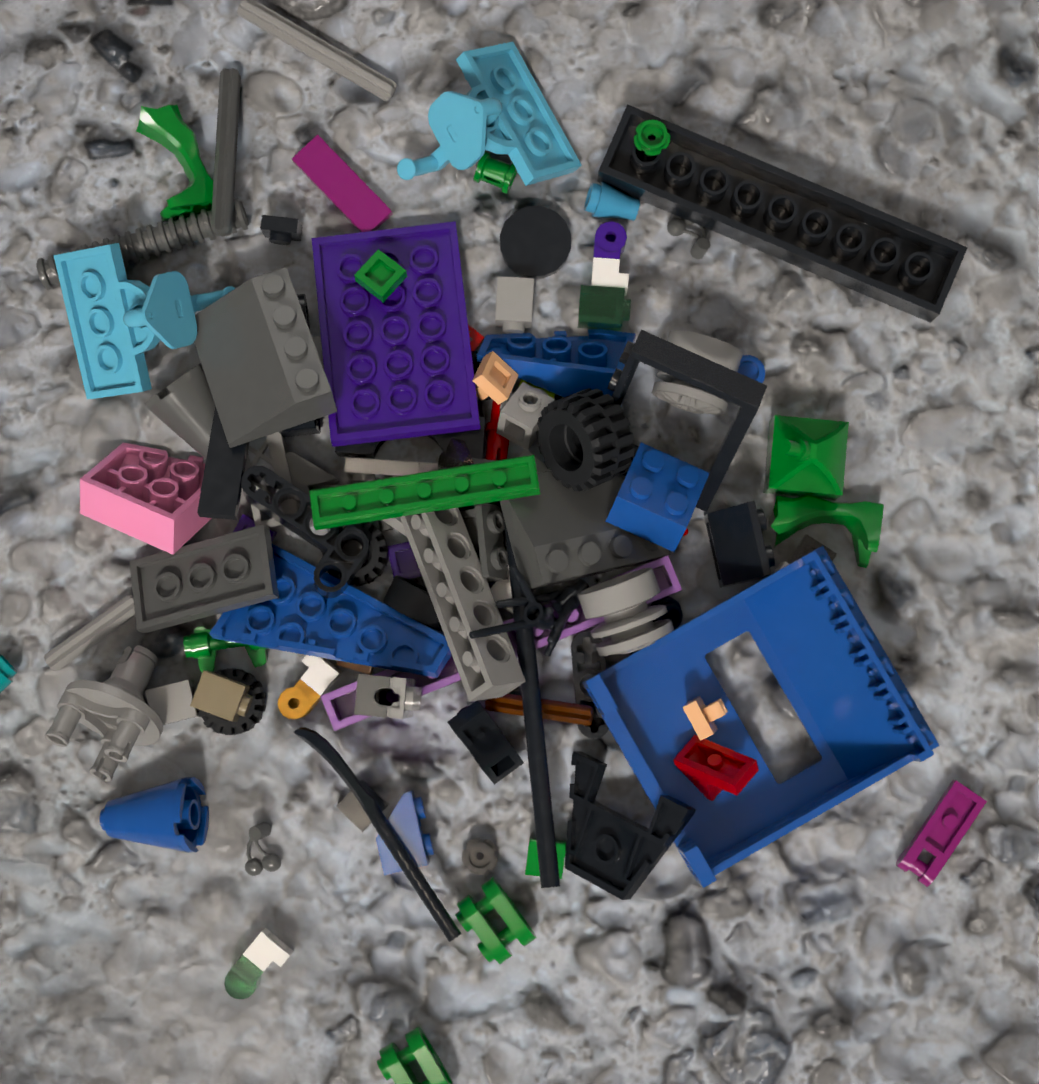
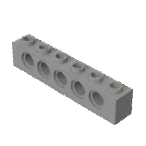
M459 508L400 517L469 702L503 697L526 682L507 632L471 639L469 636L471 631L501 625L503 621L487 580L482 577L481 565Z

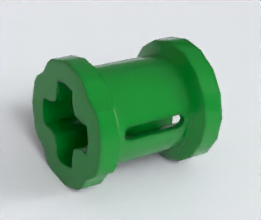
M485 150L477 165L473 181L477 183L484 181L501 188L503 193L508 194L517 175V170L513 163L510 165L491 157V152Z

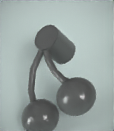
M683 218L671 220L667 225L668 233L672 236H680L683 233H687L696 237L698 240L690 253L693 258L702 259L711 246L710 241L706 238L704 227L699 225L702 231V237H700L693 231L686 230V225L694 224L693 222Z
M262 822L249 829L250 840L247 843L246 855L248 861L245 864V871L252 876L259 875L263 868L269 872H274L281 866L280 857L272 853L267 854L258 843V840L271 834V827L267 822ZM253 841L264 856L262 862L258 859H251L250 845Z

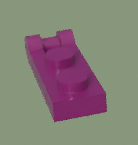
M952 780L909 846L899 856L896 866L904 872L910 870L918 876L917 880L926 887L930 886L987 801L957 780ZM923 849L933 855L927 864L918 859Z

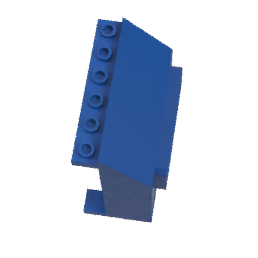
M824 546L815 549L688 621L671 633L659 638L654 644L634 652L582 682L654 809L656 810L661 795H669L696 809L693 817L675 839L674 844L691 874L703 888L717 880L715 875L910 762H922L933 756L934 752L932 750L940 746ZM744 632L750 633L821 756L820 761L780 784L776 782L705 659L706 654ZM699 696L702 698L705 706L721 698L728 710L726 715L714 720L718 729L713 735L705 739L757 761L758 772L738 796L722 790L711 801L674 764L673 759L691 738L697 735L682 707Z

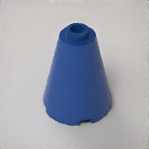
M184 777L109 800L105 808L100 812L101 828L111 838L187 853L197 852L199 850L196 846H202L205 843L208 832L209 810L208 806H201L200 795H206L205 789L199 779Z

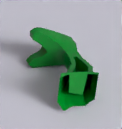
M169 104L158 109L141 106L136 132L158 142L172 152L182 165L189 181L186 189L166 200L168 206L160 212L162 222H168L170 218L178 220L180 215L189 217L190 212L193 211L199 214L202 208H206L207 211L212 210L213 179L201 160L196 135L183 122L178 105Z
M811 495L794 499L777 496L773 508L775 520L771 525L776 531L774 547L797 531L813 524L829 523L844 525L852 535L857 566L867 568L871 552H877L879 547L884 504L867 501L854 503L830 502Z

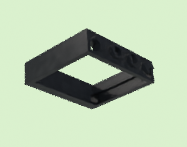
M641 330L635 343L627 341L619 359V362L625 364L622 371L616 368L607 389L613 391L612 397L616 405L619 404L621 406L637 367L642 362L740 406L708 471L709 476L696 505V508L707 512L759 409L767 385ZM632 444L635 450L634 456L630 457L631 461H633L635 454L639 448V446L635 444ZM629 468L625 469L626 472L623 475H627Z

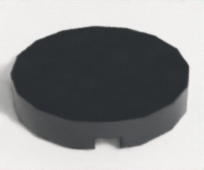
M527 206L515 211L505 221L500 233V252L505 264L515 274L523 277L543 279L557 273L566 264L571 251V233L566 221L556 211L543 206Z

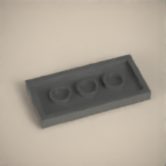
M264 524L182 546L174 555L164 551L129 561L137 631L143 634L279 598L270 528Z

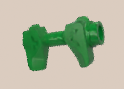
M204 626L196 627L194 633L183 638L186 657L198 658L201 672L203 670L214 672L217 652L221 649L245 646L255 668L265 665L268 661V648L213 639L209 634L211 629H206Z

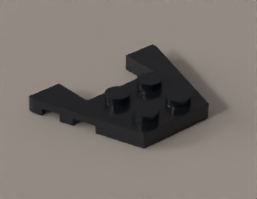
M573 751L571 765H575L574 784H570L569 798L573 799L572 820H568L565 869L621 900H629L693 817L696 809L669 795H661L650 827L647 828L595 800L607 764L582 751Z

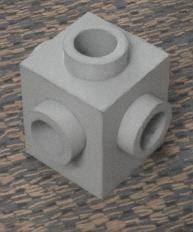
M522 382L516 392H511L509 398L501 403L496 433L529 450L537 439L536 431L539 430L537 422L538 418L542 417L541 411L549 403L554 402L555 399L548 396L544 391Z

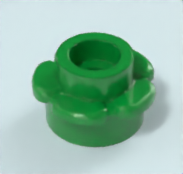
M643 121L637 126L634 144L639 151L643 150L648 156H656L661 153L662 149H666L669 146L670 134L667 133V127L661 121ZM650 135H654L655 140L650 141L648 137Z

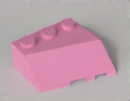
M123 442L80 478V514L174 555L212 519L199 517L197 513L205 470L203 457L190 455L188 460L168 457L166 450Z

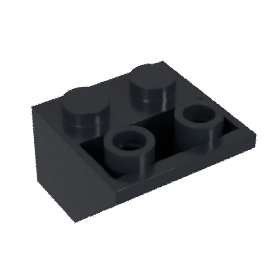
M755 501L711 512L704 516L720 588L763 579L771 575L770 569L775 567L774 554L771 545L765 546L762 531L767 530L766 519L763 509H756Z

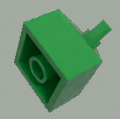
M774 415L769 421L763 493L791 496L811 495L833 500L843 496L849 422Z

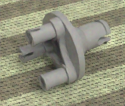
M139 645L134 647L133 653H131V647H126L108 680L102 683L91 680H77L69 683L57 704L59 711L45 735L49 742L57 746L66 747L78 722L100 734L103 746L89 772L99 780H102L103 776L106 775L104 778L105 782L112 781L119 762H127L134 745L148 746L155 744L159 740L164 728L160 717L152 708L144 703L143 693L152 677L153 669L157 666L158 659L153 652Z

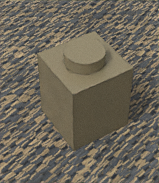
M203 670L190 706L228 721L237 722L240 716L246 717L250 709L253 696L248 693L251 686L217 673Z

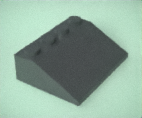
M287 267L249 279L195 315L197 337L194 343L230 448L337 412L330 385Z
M551 470L537 473L540 495L500 501L516 566L531 590L645 564L671 555L670 550L605 522L626 477L625 475L616 477L589 490L578 492L574 491L572 487L569 489L564 487L561 480L557 481L552 476Z

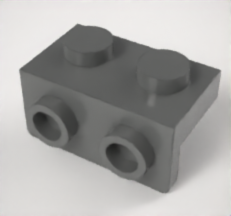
M484 503L475 505L474 509L460 511L479 559L482 577L486 578L487 583L508 579V556L504 548L503 539L505 526L500 506Z

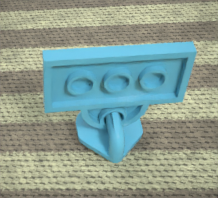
M508 42L464 51L456 59L472 89L466 95L454 91H446L432 103L428 112V121L440 146L430 156L415 160L410 158L400 160L397 165V172L400 178L410 180L415 176L439 171L449 163L458 170H465L472 167L487 150L495 154H508L517 173L520 175L525 186L574 173L582 164L514 42Z
M119 243L53 255L87 400L144 392L152 389L144 353L154 349L160 340L170 349L193 344L197 337V322L194 312L205 309L235 289L232 286H228L220 291L190 295L185 277L177 271L155 275L150 287L139 280H127Z

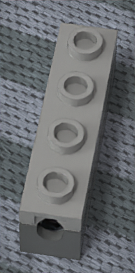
M358 674L354 715L397 719L410 718L413 716V711L420 710L422 687H415L416 679ZM390 689L394 693L399 694L398 702L393 704L389 703L386 698L387 692Z

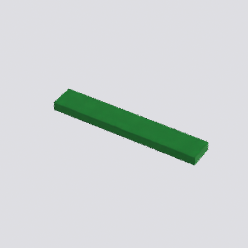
M534 455L310 490L309 492L313 525L315 530L540 495L535 457Z

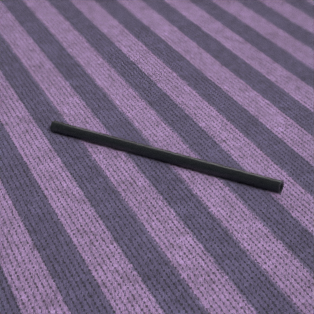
M504 520L512 598L524 597V593L510 571V567L516 566ZM527 605L513 607L514 622L523 619V612ZM534 628L515 630L518 662L526 681L521 684L540 882L541 888L560 886Z

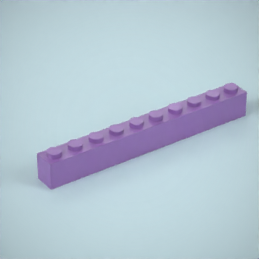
M668 555L623 573L626 574L650 567L653 569L661 592L647 600V605L682 590ZM551 603L544 605L546 608L552 607ZM580 604L569 617L558 641L604 623V618L586 619ZM554 610V617L558 619L559 614ZM514 618L504 621L503 624L514 622ZM534 627L536 650L548 645L547 639L551 631L547 629L539 630ZM515 631L507 632L515 655L518 658ZM452 656L438 678L389 669L374 674L375 676L416 679L415 687H422V696L461 681ZM357 681L321 696L334 731L372 717L354 715ZM390 689L387 692L386 698L389 703L393 704L398 702L399 694L394 693Z

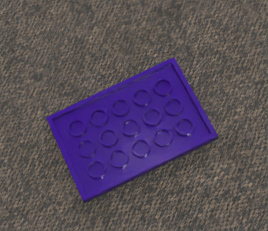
M456 221L311 238L324 372L337 408V412L328 415L332 447L479 430L480 420L476 387L472 381L474 370ZM378 249L407 272L406 279L384 303L358 284L354 277L357 271Z

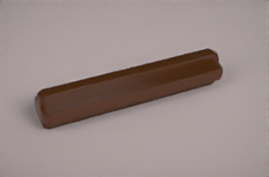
M506 694L499 698L485 699V709L488 711L524 716L522 695ZM541 698L543 719L591 725L594 715L592 706Z

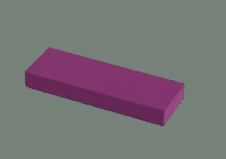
M318 134L292 158L293 163L360 232L376 231L393 215L391 209Z

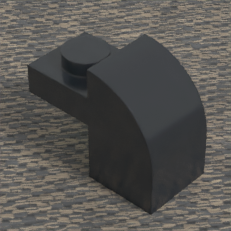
M475 701L470 706L462 708L456 716L447 722L494 785L524 763L479 701Z

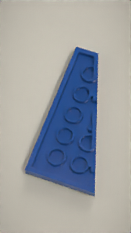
M272 544L279 598L223 612L209 633L213 639L438 678L452 656L444 635L401 614L350 585L338 597L326 598L320 595L314 585V570L316 567ZM326 572L320 577L321 583L327 587H334L341 581Z

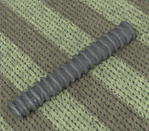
M238 198L234 199L233 234L237 233V229L241 227L243 230H247L249 225L243 203ZM202 208L199 214L193 211L190 212L189 217L180 215L179 220L176 221L170 218L166 224L160 221L157 222L156 227L150 224L143 231L141 228H137L135 230L136 233L133 234L130 231L125 232L123 237L117 234L114 235V240L104 238L101 244L94 241L91 247H88L86 244L81 245V250L119 243L124 267L129 266L130 261L139 263L140 258L143 257L145 260H149L153 254L159 257L163 251L169 254L176 247L178 250H182L183 245L186 244L189 247L194 246L196 241L202 244L205 243V238H210V240L216 239L211 230L212 210L207 211L206 208ZM71 248L70 252L77 251V249ZM53 254L48 256V260L39 258L36 267L43 286L47 290L53 289L55 284L61 287Z

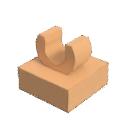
M494 351L483 357L472 380L476 384L477 398L482 401L489 396L498 405L509 398L518 374Z
M699 696L682 707L700 741L717 731L718 728L714 720L726 715L728 712L721 698L705 706L702 698Z

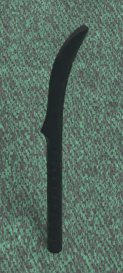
M300 727L293 733L315 749L349 787L447 940L450 942L462 933L387 821L376 798L366 790L341 755L325 738L316 731L306 727Z

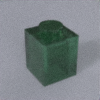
M581 285L577 328L621 331L622 322L630 320L631 299H624L625 288Z

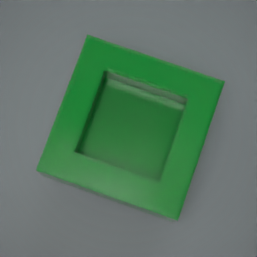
M378 249L357 271L354 277L358 284L384 303L406 279L407 272Z

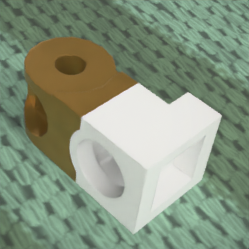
M306 655L302 662L309 668L294 687L287 688L280 694L278 698L279 711L288 719H299L307 716L319 703L321 696L328 692L343 672L326 658Z

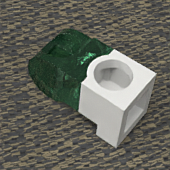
M265 928L227 973L224 982L226 992L235 999L243 1000L249 998L258 989L261 983V975L274 961L281 967L294 951Z

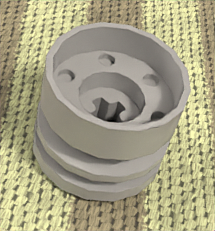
M679 330L670 331L667 339L668 342L738 372L743 352L737 347L703 334ZM658 370L657 377L665 382L654 383L651 393L655 397L668 402L676 408L692 413L725 414L728 403L723 399Z
M651 567L611 578L577 594L586 619L604 618V623L590 631L593 638L610 636V638L596 645L599 656L619 653L627 654L643 649L674 630L670 619L653 622L654 619L668 612L665 605L647 606L646 601L661 592Z

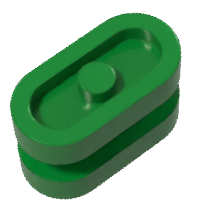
M492 877L481 885L486 896L476 903L470 895H467L457 903L460 911L455 916L467 932L473 929L481 942L477 946L486 960L490 963L495 959L499 964H502L513 956L507 946L508 944L518 939L525 947L537 937L497 880ZM494 908L507 924V927L499 933L486 916Z
M419 1026L405 1034L409 1046L400 1050L392 1042L379 1050L381 1058L377 1060V1065L386 1080L392 1078L395 1084H454L429 1039ZM415 1059L427 1077L421 1083H419L408 1064Z

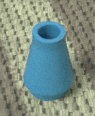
M601 182L600 185L591 183L584 211L592 213V217L634 221L638 214L640 200L632 198L604 182Z

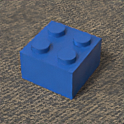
M641 442L605 522L675 552L690 522L709 472Z

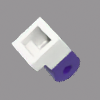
M613 221L605 222L596 230L590 293L627 295L629 274L619 273L620 256L624 252L627 235L624 227L619 223Z

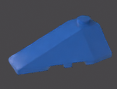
M604 329L588 330V336L567 337L566 331H554V336L548 338H535L531 333L491 334L485 336L477 354V361L481 362L485 355L494 351L518 374L519 379L562 397L588 388L592 390L599 389L603 391L604 395L609 394L612 396L613 391L607 389L616 368L623 371L625 364L619 362V359L627 341L635 343L636 334Z

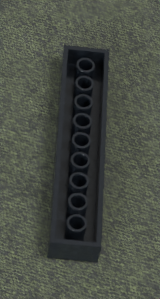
M628 104L598 171V183L604 182L626 195L930 323L940 315L968 248ZM658 120L667 127V133L670 134V143L666 149L661 150L659 155L648 156L643 150L639 151L634 144V136L637 134L636 128L643 121ZM650 135L648 139L650 141H654L655 136Z

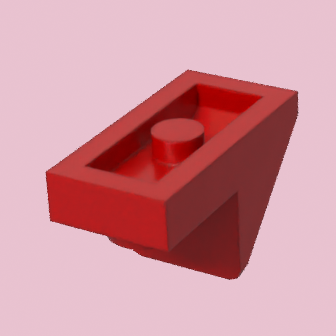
M694 735L673 759L678 769L711 801L722 790L738 796L759 770L755 759L707 739L700 741L697 735Z

